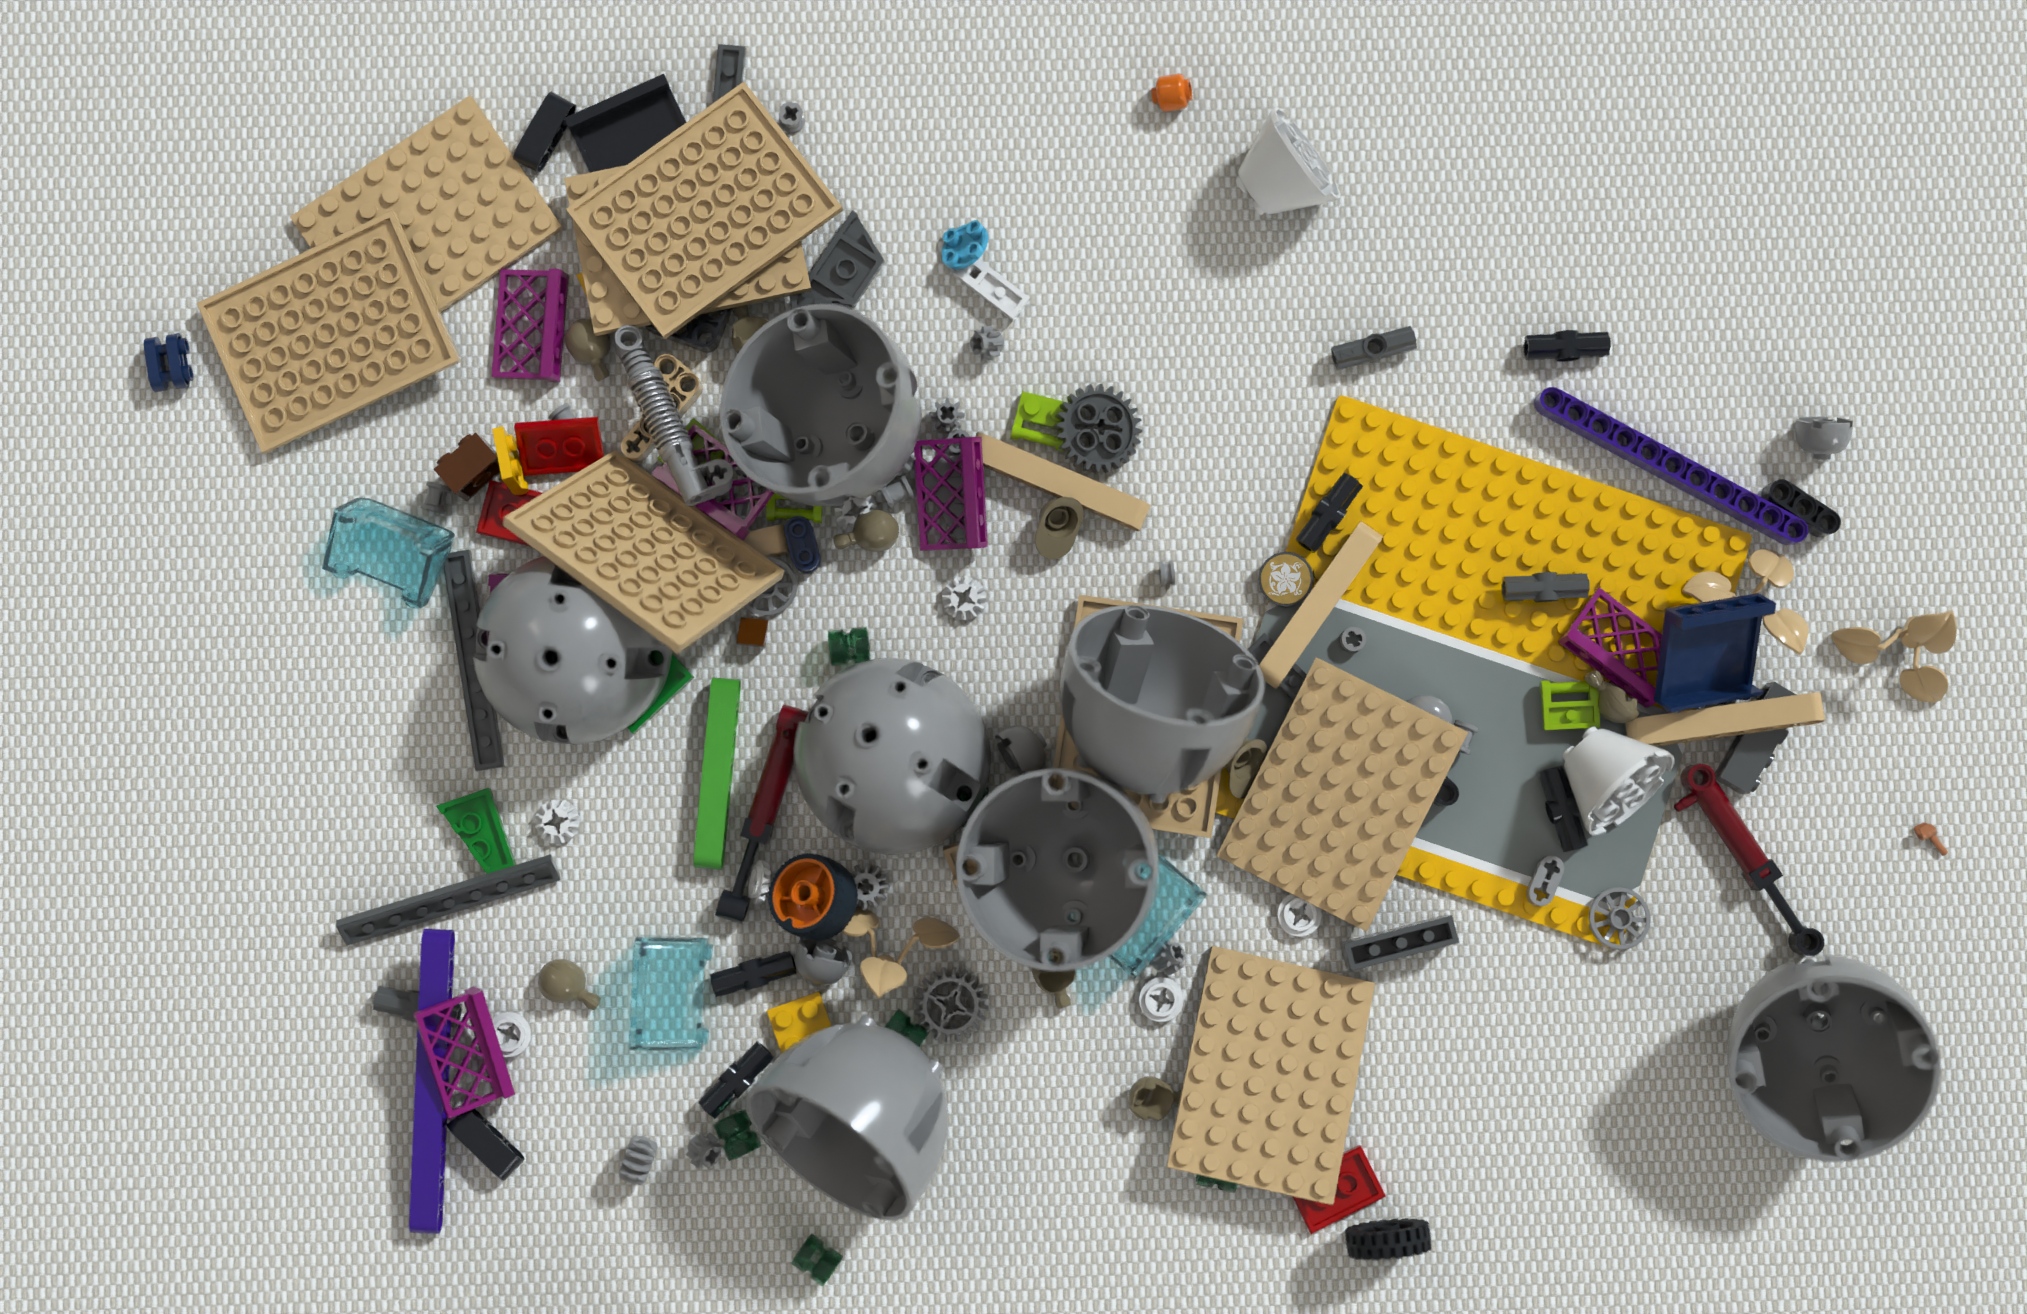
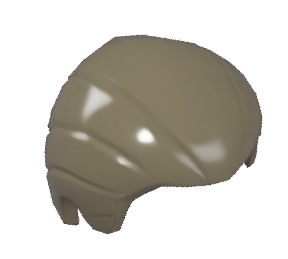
M748 305L733 308V313L738 318V321L734 323L732 328V345L737 353L755 332L769 322L762 317L750 316Z
M590 318L576 320L566 331L565 345L576 361L590 364L593 367L594 378L597 381H601L610 375L608 369L603 364V359L610 350L608 334L596 336L592 319Z
M873 509L868 513L860 514L856 518L852 532L835 535L833 538L834 545L837 549H844L851 544H857L862 549L870 552H882L891 548L896 542L899 535V526L895 518L888 512Z
M1597 670L1588 673L1584 677L1590 686L1595 687L1600 692L1598 706L1600 713L1605 719L1613 723H1627L1638 717L1640 710L1637 709V699L1632 698L1628 701L1625 691L1616 687L1614 683L1603 680L1600 672Z
M1053 949L1050 955L1051 959L1056 963H1062L1063 954L1058 949ZM1032 968L1033 977L1040 989L1046 993H1054L1055 1005L1058 1009L1071 1005V999L1066 993V988L1076 978L1075 969L1050 971Z
M556 959L542 967L539 973L538 986L546 999L556 1003H568L577 999L580 1002L582 1001L588 1009L595 1010L598 1007L601 999L597 994L588 992L585 989L586 977L578 965L566 959Z
M1146 1076L1140 1078L1132 1085L1128 1093V1105L1130 1110L1142 1120L1153 1119L1160 1121L1168 1115L1173 1104H1179L1182 1090L1173 1091L1163 1080L1153 1076Z

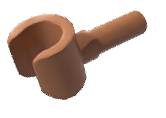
M1923 822L1914 827L1915 834L1921 841L1929 838L1942 856L1948 853L1936 836L1937 830L1933 825Z

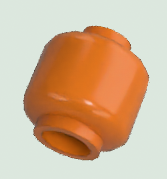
M1179 73L1159 77L1156 81V87L1151 88L1153 103L1159 104L1160 109L1164 112L1185 109L1189 101L1193 99L1190 80L1185 79Z

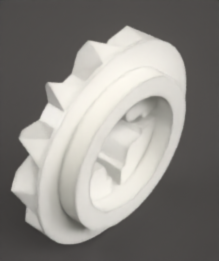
M852 495L847 496L842 504L835 506V519L844 531L852 532L856 521L855 516L848 515L845 517V515L852 511V501H854L858 508L868 507L860 514L878 509L877 503L871 495L866 498H858Z
M971 577L954 578L945 586L943 591V606L947 613L955 619H973L985 607L986 593L984 587ZM971 588L969 598L975 604L965 602L958 609L959 598L954 591L963 594Z
M550 800L543 804L535 815V828L540 837L549 843H565L572 839L579 829V814L576 808L565 800ZM553 810H555L558 817L568 818V820L560 824V833L556 826L546 825V823L554 819Z
M763 860L757 861L756 865L752 867L749 876L748 895L751 898L752 904L762 905L766 900L771 882L770 865Z
M1289 894L1280 902L1277 916L1280 926L1288 934L1302 937L1313 933L1318 928L1322 919V910L1293 894ZM1305 903V909L1303 913L1307 915L1306 917L1310 918V920L1308 921L1306 919H1299L1298 922H1296L1293 925L1295 921V915L1292 913V911L1289 910V908H1295L1299 910L1300 907H1303Z
M1156 977L1145 983L1140 991L1139 1004L1141 1010L1151 1020L1157 1022L1172 1020L1180 1013L1183 1007L1184 997L1182 990L1176 982L1169 978ZM1166 988L1165 997L1173 1003H1163L1159 1010L1156 1011L1157 1001L1150 997V994L1160 995L1161 991Z
M504 1012L492 1019L503 1057L519 1055L528 1047L532 1031L529 1021L522 1017L521 1014ZM515 1024L513 1033L520 1039H510L504 1045L506 1035L499 1028L508 1030Z

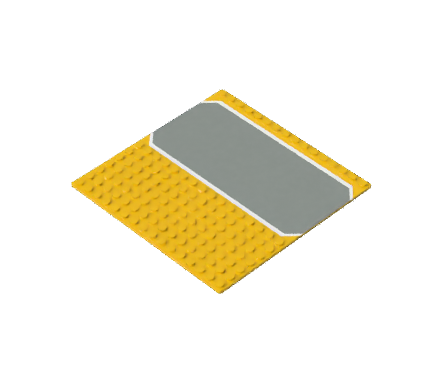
M1341 395L1336 399L1286 552L1297 553L1307 560L1313 571V589L1360 521L1384 537L1295 663L1308 674L1317 657L1405 701L1418 695L1434 696L1441 699L1449 707L1453 717V725L1455 720H1459L1479 728L1471 740L1469 746L1470 754L1458 752L1446 775L1458 787V800L1452 805L1443 807L1432 803L1396 875L1602 945L1589 928L1590 904L1602 891L1613 887H1624L1638 893L1686 743L1657 746L1673 755L1674 765L1671 771L1665 770L1661 776L1664 783L1637 812L1617 827L1613 823L1604 827L1606 833L1596 836L1591 835L1585 829L1582 817L1580 816L1579 819L1588 846L1563 852L1555 825L1550 822L1546 812L1545 801L1547 800L1538 772L1563 766L1570 791L1573 793L1564 768L1565 760L1562 758V755L1571 746L1576 747L1583 740L1582 736L1589 728L1543 730L1539 690L1540 681L1549 680L1550 683L1585 681L1584 677L1588 673L1595 671L1558 643V640L1568 630L1597 588H1601L1662 634L1666 608L1700 603L1692 596L1682 593L1684 586L1693 576L1705 571L1717 572L1730 581V592L1735 594L1752 536L1747 532ZM1345 472L1357 479L1363 487L1346 509L1347 513L1334 531L1331 530L1319 549L1312 553L1303 548L1295 539L1312 517L1311 513L1322 498L1329 494L1339 477ZM1556 572L1557 575L1582 573L1587 574L1590 590L1587 598L1559 599L1553 602H1533V600L1504 601L1501 591L1502 578L1509 576H1532L1534 573ZM1598 598L1594 603L1596 615L1609 614L1607 603ZM1305 599L1296 605L1287 607L1275 605L1268 601L1256 640L1265 633L1275 643ZM1624 616L1616 617L1619 632L1631 630L1630 621ZM1610 618L1597 619L1600 634L1613 632ZM1591 620L1582 621L1577 627L1586 636L1594 635ZM1358 627L1364 631L1366 643L1357 652H1347L1340 645V636L1346 629ZM1352 632L1348 633L1347 635L1350 637L1346 639L1347 644L1352 643L1354 647H1357L1358 644L1356 642L1360 641V637L1354 636ZM1647 633L1638 634L1641 648L1653 647L1651 636ZM1632 635L1620 636L1622 651L1635 649ZM1614 637L1601 638L1603 649L1607 652H1616ZM1654 651L1642 653L1644 667L1657 666ZM1636 653L1623 655L1625 665L1628 668H1639ZM1658 670L1646 672L1647 682L1656 687ZM1602 676L1603 680H1605L1606 682H1610L1609 680H1607L1605 677ZM1264 681V694L1247 739L1263 740L1267 746V756L1294 701L1279 686L1275 689ZM1587 692L1551 694L1552 702L1588 700ZM1637 702V709L1640 710L1637 718L1670 713L1657 703L1645 708ZM1695 708L1685 709L1682 711L1695 710ZM1600 713V728H1597L1598 730L1606 729L1627 737L1625 723L1610 722ZM1225 766L1221 769L1215 813L1235 819L1245 798H1237L1230 792V772ZM1445 786L1440 787L1438 791V796L1442 801L1446 802L1450 798V791ZM1557 856L1564 863V873L1555 895L1549 904L1539 907L1533 906L1526 898V890L1536 865L1543 857ZM1553 862L1544 864V867L1547 869L1546 879H1548L1550 873H1556L1557 871L1553 867ZM1545 883L1542 884L1540 889H1534L1533 893L1537 895L1536 900L1546 898V894L1543 893ZM1621 892L1610 893L1615 906H1619ZM1627 893L1624 907L1628 909L1635 903L1636 898ZM1603 897L1597 906L1610 911L1611 908L1605 897ZM1595 911V923L1607 919L1606 915ZM1610 925L1597 928L1603 938L1610 929ZM1615 930L1609 942L1620 945L1618 930Z

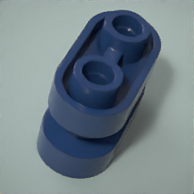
M180 333L167 335L166 344H162L158 337L145 338L144 352L148 379L154 392L167 391L168 382L171 381L176 389L189 387L190 381L194 379L191 365H188L186 354L190 352L187 339L182 338ZM164 355L168 356L169 371L166 370Z
M802 516L792 517L787 521L784 529L791 560L798 571L804 574L813 573L821 564V556L814 529L806 518Z

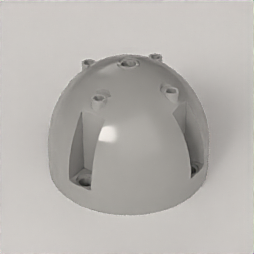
M815 304L795 308L775 317L762 326L738 352L728 371L722 390L720 403L722 434L732 458L741 470L755 482L781 497L813 506H837L842 504L847 496L851 495L858 498H866L882 489L896 477L908 461L915 447L921 423V408L913 398L917 390V380L910 363L898 345L879 326L863 314L833 304ZM864 433L863 438L858 441L859 436Z
M545 556L531 560L507 575L486 599L476 623L478 629L476 653L473 654L476 676L485 697L493 709L506 722L524 734L541 741L580 745L600 741L623 731L642 717L654 704L665 685L670 670L672 649ZM559 594H563V595H564V597H565V602H564V603L559 602V600H558V595H559ZM488 631H490L489 640L487 641L486 634ZM550 649L556 651L559 656L556 665L549 663L546 658L547 651ZM653 650H658L663 654L664 660L662 664L658 665L652 661L651 653ZM610 658L616 660V667H612L609 664ZM560 725L566 726L567 736L561 733Z
M1121 605L1096 611L1081 620L1074 628L1061 674L1060 700L1065 726L1079 753L1077 764L1085 769L1091 768L1100 777L1124 790L1149 794L1151 801L1163 803L1167 794L1192 788L1208 780L1224 768L1236 755L1254 723L1264 694L1265 683L1262 671L1252 654L1235 638L1220 628L1195 616L1172 609L1147 605Z
M879 658L859 662L845 668L818 689L814 694L817 700L805 721H799L793 753L795 774L800 791L811 811L825 827L844 841L862 850L884 855H902L923 851L941 843L967 822L979 805L988 783L991 768V749L988 732L982 716L968 695L954 681L941 672L920 662L900 658ZM903 686L905 690L899 693V688ZM870 731H877V739L872 743H866V735ZM924 762H928L927 768L921 770V765ZM850 787L849 793L843 795L844 789ZM965 789H971L973 792L972 798L962 802L960 800L961 792ZM851 826H853L854 838H849L848 830Z
M1049 768L1029 772L1003 783L986 796L969 818L960 839L956 863L957 884L964 909L970 921L980 935L994 949L1011 960L1028 967L1040 970L1067 971L1086 967L1105 959L1128 942L1138 931L1150 912L1156 897L1159 852L1153 830L1145 814L1125 791L1103 777L1090 772L1068 768ZM1054 774H1059L1064 779V786L1060 790L1057 787ZM1078 802V809H1074L1071 803ZM1073 852H1079L1083 856V864L1081 866H1076L1071 861ZM1018 854L1023 857V863L1017 861ZM969 859L974 860L978 865L976 874H971L966 868V863ZM1141 863L1146 864L1150 868L1149 878L1140 877ZM1071 912L1077 913L1078 920L1071 918ZM1053 949H1058L1063 954L1062 963H1056L1051 959L1050 955Z
M1826 955L1825 961L1815 962L1814 960L1807 959L1801 964L1796 965L1795 961L1792 960L1769 971L1748 990L1739 1003L1732 1018L1727 1038V1064L1730 1082L1737 1104L1747 1121L1761 1136L1775 1146L1794 1155L1811 1160L1827 1162L1853 1161L1890 1149L1909 1136L1921 1124L1931 1109L1939 1088L1941 1073L1940 1054L1932 1030L1919 1005L1909 992L1888 974L1856 959ZM1817 1013L1824 1014V1016L1818 1020L1811 1018L1814 1014ZM1845 1140L1853 1141L1848 1145L1841 1144Z
M862 1015L857 1023L840 1024L824 1028L792 1044L766 1069L746 1097L747 1112L755 1129L770 1149L791 1170L818 1191L839 1204L860 1214L880 1220L897 1221L906 1218L934 1178L942 1160L947 1141L948 1105L946 1093L939 1076L944 1070L943 1066L936 1060L929 1059L910 1039L892 1029L876 1025L875 1021L867 1015Z

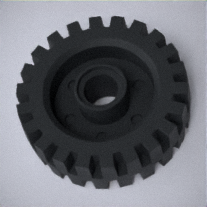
M1384 1219L1369 1221V1223H1359V1225H1352V1227L1345 1229L1348 1256L1357 1260H1391V1258L1399 1259L1404 1256L1412 1257L1413 1255L1426 1253L1432 1248L1429 1223L1422 1219Z

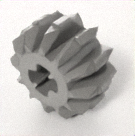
M865 863L864 873H862L859 865L854 866L857 876L851 873L858 890L857 905L860 900L863 901L862 910H867L868 900L871 901L874 908H877L876 896L882 901L887 899L884 894L880 893V890H890L889 885L880 884L881 881L888 878L887 874L878 878L876 875L880 872L881 867L876 866L873 872L870 873V863ZM865 878L869 879V884L874 885L873 891L869 890L870 894L867 895L864 894L863 889H859V883H864L862 879Z
M633 1136L630 1139L620 1167V1179L633 1185H643L647 1180L658 1148L657 1142L644 1136Z

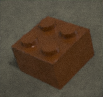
M477 433L473 435L468 434L458 443L459 447L454 452H448L440 457L437 461L438 465L434 468V471L448 487L465 501L470 500L490 480H493L500 474L497 452Z

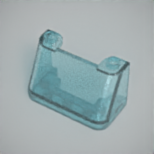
M364 497L355 498L334 509L322 569L331 572L333 576L341 579L360 573L402 590L401 599L407 606L421 609L430 601L452 549L455 534L449 529L376 500Z
M1159 853L1158 889L1152 908L1132 938L1108 956L1133 979L1147 967L1207 896L1205 891ZM1141 863L1140 877L1149 878L1150 868L1146 864Z
M641 935L635 938L629 1031L630 1050L688 1051L703 1050L704 1045H708L709 1028H704L702 1014L704 971L707 961H712L713 944H708L709 938Z

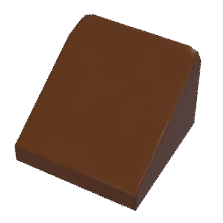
M741 617L736 644L766 648L769 620Z

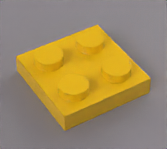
M820 991L766 1010L781 1054L802 1038L818 1030L832 1027Z

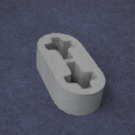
M1557 856L1543 857L1536 865L1526 890V898L1533 906L1547 905L1555 895L1564 873V863ZM1553 862V867L1557 871L1556 873H1550L1548 879H1546L1547 869L1544 867V864ZM1545 883L1543 893L1546 894V898L1536 900L1537 895L1533 893L1534 889H1540L1542 884Z

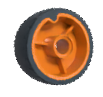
M810 853L794 856L777 870L770 884L768 900L773 918L784 930L800 938L808 940L832 938L848 926L856 911L858 890L853 876L840 863L826 856Z

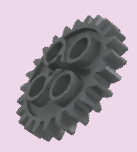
M1090 384L1086 386L1085 392L1082 388H1079L1075 391L1076 396L1073 394L1068 395L1066 398L1069 403L1063 402L1060 404L1064 412H1058L1055 415L1061 422L1053 425V428L1061 430V433L1054 437L1057 440H1063V444L1058 449L1068 450L1064 458L1068 459L1073 456L1075 458L1073 466L1075 467L1083 463L1084 472L1092 466L1094 474L1100 472L1101 466L1103 471L1108 473L1111 471V466L1115 470L1120 468V461L1124 464L1129 462L1128 455H1134L1137 452L1132 445L1141 443L1135 435L1143 432L1142 429L1135 427V424L1142 420L1141 418L1133 417V414L1138 409H1129L1128 405L1131 402V398L1125 401L1121 400L1123 391L1114 395L1113 386H1110L1104 392L1103 384L1097 385L1095 391ZM1081 408H1085L1089 411V421L1084 420L1081 417ZM1108 410L1116 414L1117 419L1115 423L1107 418ZM1097 424L1100 429L1120 428L1121 433L1111 430L1099 433L1097 429L1077 430L1075 425L1090 428ZM1080 435H1084L1088 438V448H1085L1080 444ZM1107 437H1111L1115 441L1116 447L1114 450L1106 445Z

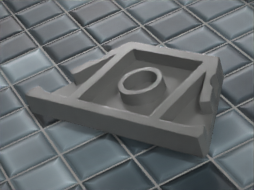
M851 211L809 274L812 291L796 295L855 308L885 263L855 211Z

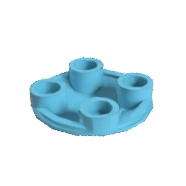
M973 220L969 224H964L957 229L950 228L944 233L943 241L945 243L943 244L941 256L942 262L948 268L955 270L966 268L974 264L984 253L989 237L987 230L978 220Z

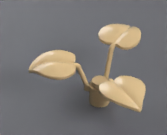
M1760 549L1755 551L1749 558V566L1752 572L1763 578L1752 594L1759 593L1767 581L1777 588L1786 587L1792 581L1794 569L1791 562L1784 555L1778 554V552L1773 550ZM1705 571L1693 576L1682 590V593L1692 596L1700 603L1735 597V594L1730 592V581L1723 575L1713 571ZM1786 608L1780 609L1778 613L1775 611V614L1762 616L1765 629L1775 639L1797 654L1801 655L1803 653L1809 629L1802 616Z
M1952 610L1937 614L1909 617L1905 622L1903 630L1897 629L1896 633L1883 644H1880V635L1869 628L1849 627L1832 632L1831 638L1841 654L1848 660L1859 664L1874 662L1878 658V650H1884L1899 637L1904 646L1914 648V669H1905L1900 674L1899 681L1902 689L1912 698L1930 703L1941 701L1946 694L1949 683L1945 673L1934 666L1927 665L1919 668L1918 661L1920 648L1923 645L1929 652L1935 654L1947 652L1953 647L1957 636V623Z
M857 906L852 920L842 930V933L848 936L860 937L866 933L869 935L872 957L866 958L861 962L860 972L865 983L877 998L905 983L907 972L900 964L915 941L920 940V943L928 948H943L960 939L958 931L946 922L931 917L921 918L913 924V931L916 934L911 937L897 961L894 962V959L889 955L877 957L875 932L872 929L877 928L880 921L872 911L868 909L862 910V907Z

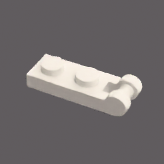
M980 259L966 268L957 269L953 274L961 283L967 285L1012 321L1030 301V297ZM974 269L981 272L976 279L970 276Z

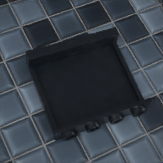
M664 74L564 118L589 172L628 165L686 123Z

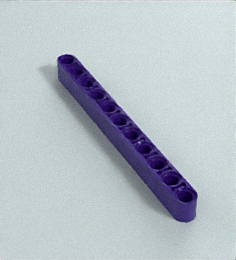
M1548 387L1535 398L1534 407L1544 417L1783 545H1793L1807 537L1808 526L1801 518L1559 388ZM1545 395L1551 396L1554 399V407L1545 405ZM1569 408H1573L1578 412V420L1575 421L1569 417ZM1593 421H1597L1603 426L1601 434L1593 430ZM1617 434L1626 437V447L1618 444ZM1642 447L1648 448L1650 450V460H1647L1644 457H1642ZM1666 460H1670L1674 463V473H1671L1666 469ZM1691 473L1699 477L1700 482L1698 486L1691 483ZM1715 486L1723 490L1724 496L1722 499L1715 496ZM1740 499L1748 504L1747 512L1739 508L1738 502ZM1764 512H1767L1771 515V525H1768L1764 522ZM1789 525L1793 526L1796 530L1795 538L1790 537L1787 533Z
M425 928L423 930L421 938L418 1011L453 997L454 930ZM436 1014L424 1017L423 1021L426 1029L435 1032L442 1017ZM447 1019L440 1035L451 1039V1021ZM418 1027L409 1230L410 1233L440 1234L443 1223L447 1116ZM428 1034L430 1040L433 1035ZM438 1038L433 1047L434 1054L443 1058L450 1043ZM436 1059L437 1064H438V1067H439L441 1061H439V1060ZM446 1064L441 1077L443 1081L449 1083L450 1065Z

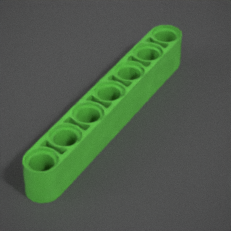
M712 677L694 849V868L722 870L724 865L741 680Z

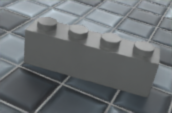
M1776 682L1766 683L1762 690L1763 695H1760L1757 700L1797 694ZM1787 728L1736 735L1715 772V779L1739 794H1749L1750 791L1754 792L1761 782L1759 777L1764 768H1768L1774 760L1775 754H1773V751L1777 744H1782L1789 732L1786 730Z
M1445 914L1339 943L1346 969L1353 971L1460 942L1453 916Z

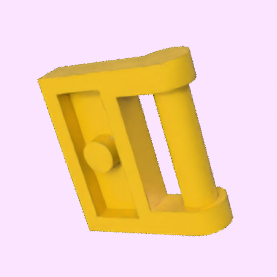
M503 426L493 428L492 432L501 478L514 495L526 494L529 488L528 483L524 481L516 438H514L513 434L509 435Z

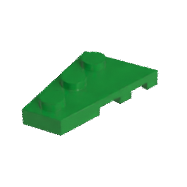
M653 650L651 653V659L655 664L663 663L664 656L660 651ZM673 653L668 677L660 695L642 717L627 727L632 734L640 730L694 678Z
M486 788L436 806L487 874L516 865L491 788Z

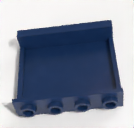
M1759 593L1666 608L1654 702L1662 706L1667 712L1679 713L1685 709H1701L1706 705L1727 704L1728 701L1749 700L1751 697L1763 695V691L1752 685L1762 616L1775 614L1776 603Z

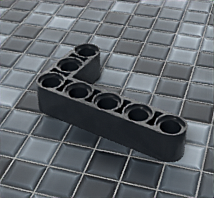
M733 308L724 309L718 318L709 317V313L700 314L698 319L694 318L686 324L687 329L683 334L673 333L667 339L701 352H713L720 344ZM654 325L645 326L652 334L662 337ZM703 333L713 334V338L709 343L703 344L699 342V338Z

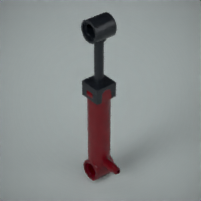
M783 704L773 740L752 805L740 834L741 837L748 838L749 841L733 890L728 891L724 889L715 913L717 917L739 924L744 922L751 898L743 895L759 843H770L775 827L774 823L794 765L793 747L795 733L799 721H805L809 713L808 711Z
M1694 764L1685 767L1680 775V781L1682 786L1691 793L1680 799L1674 805V809L1680 812L1697 802L1742 869L1743 873L1741 875L1751 890L1761 891L1765 889L1792 930L1788 937L1790 949L1799 955L1815 956L1819 954L1824 947L1823 935L1814 928H1807L1806 925L1802 926L1774 884V881L1783 876L1773 859L1767 858L1716 781L1713 769L1706 764ZM1695 771H1699L1703 776V781L1700 785H1696L1693 781ZM1807 934L1811 939V943L1805 949L1802 946V938Z

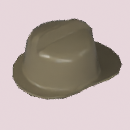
M1057 497V499L1048 501L1041 508L1039 525L1035 535V545L1043 557L1058 559L1065 556L1071 550L1084 518V510L1078 500L1072 497Z
M1246 738L1236 755L1225 765L1230 772L1229 790L1237 798L1246 797L1265 760L1267 746L1263 740H1249Z

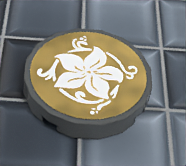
M1286 551L1276 553L1265 560L1260 568L1258 578L1260 590L1266 599L1275 605L1286 607L1296 605L1307 598L1312 590L1314 580L1312 567L1307 560L1297 553Z

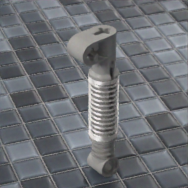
M624 325L618 328L614 337L615 351L628 373L627 383L629 389L633 391L632 395L635 396L634 400L637 402V406L640 407L641 416L645 418L644 422L647 423L646 427L649 428V433L652 434L651 438L655 439L653 443L657 445L658 454L662 461L668 464L686 506L697 505L729 492L733 483L732 466L729 462L722 459L698 465L693 454V442L688 435V431L685 430L686 426L683 424V420L680 419L681 415L678 414L679 411L676 408V404L673 403L674 400L671 397V393L668 392L669 389L666 387L667 384L659 368L654 367L640 330L632 325ZM628 340L635 342L632 346H625L622 343ZM704 476H707L709 482H712L711 487L707 486Z

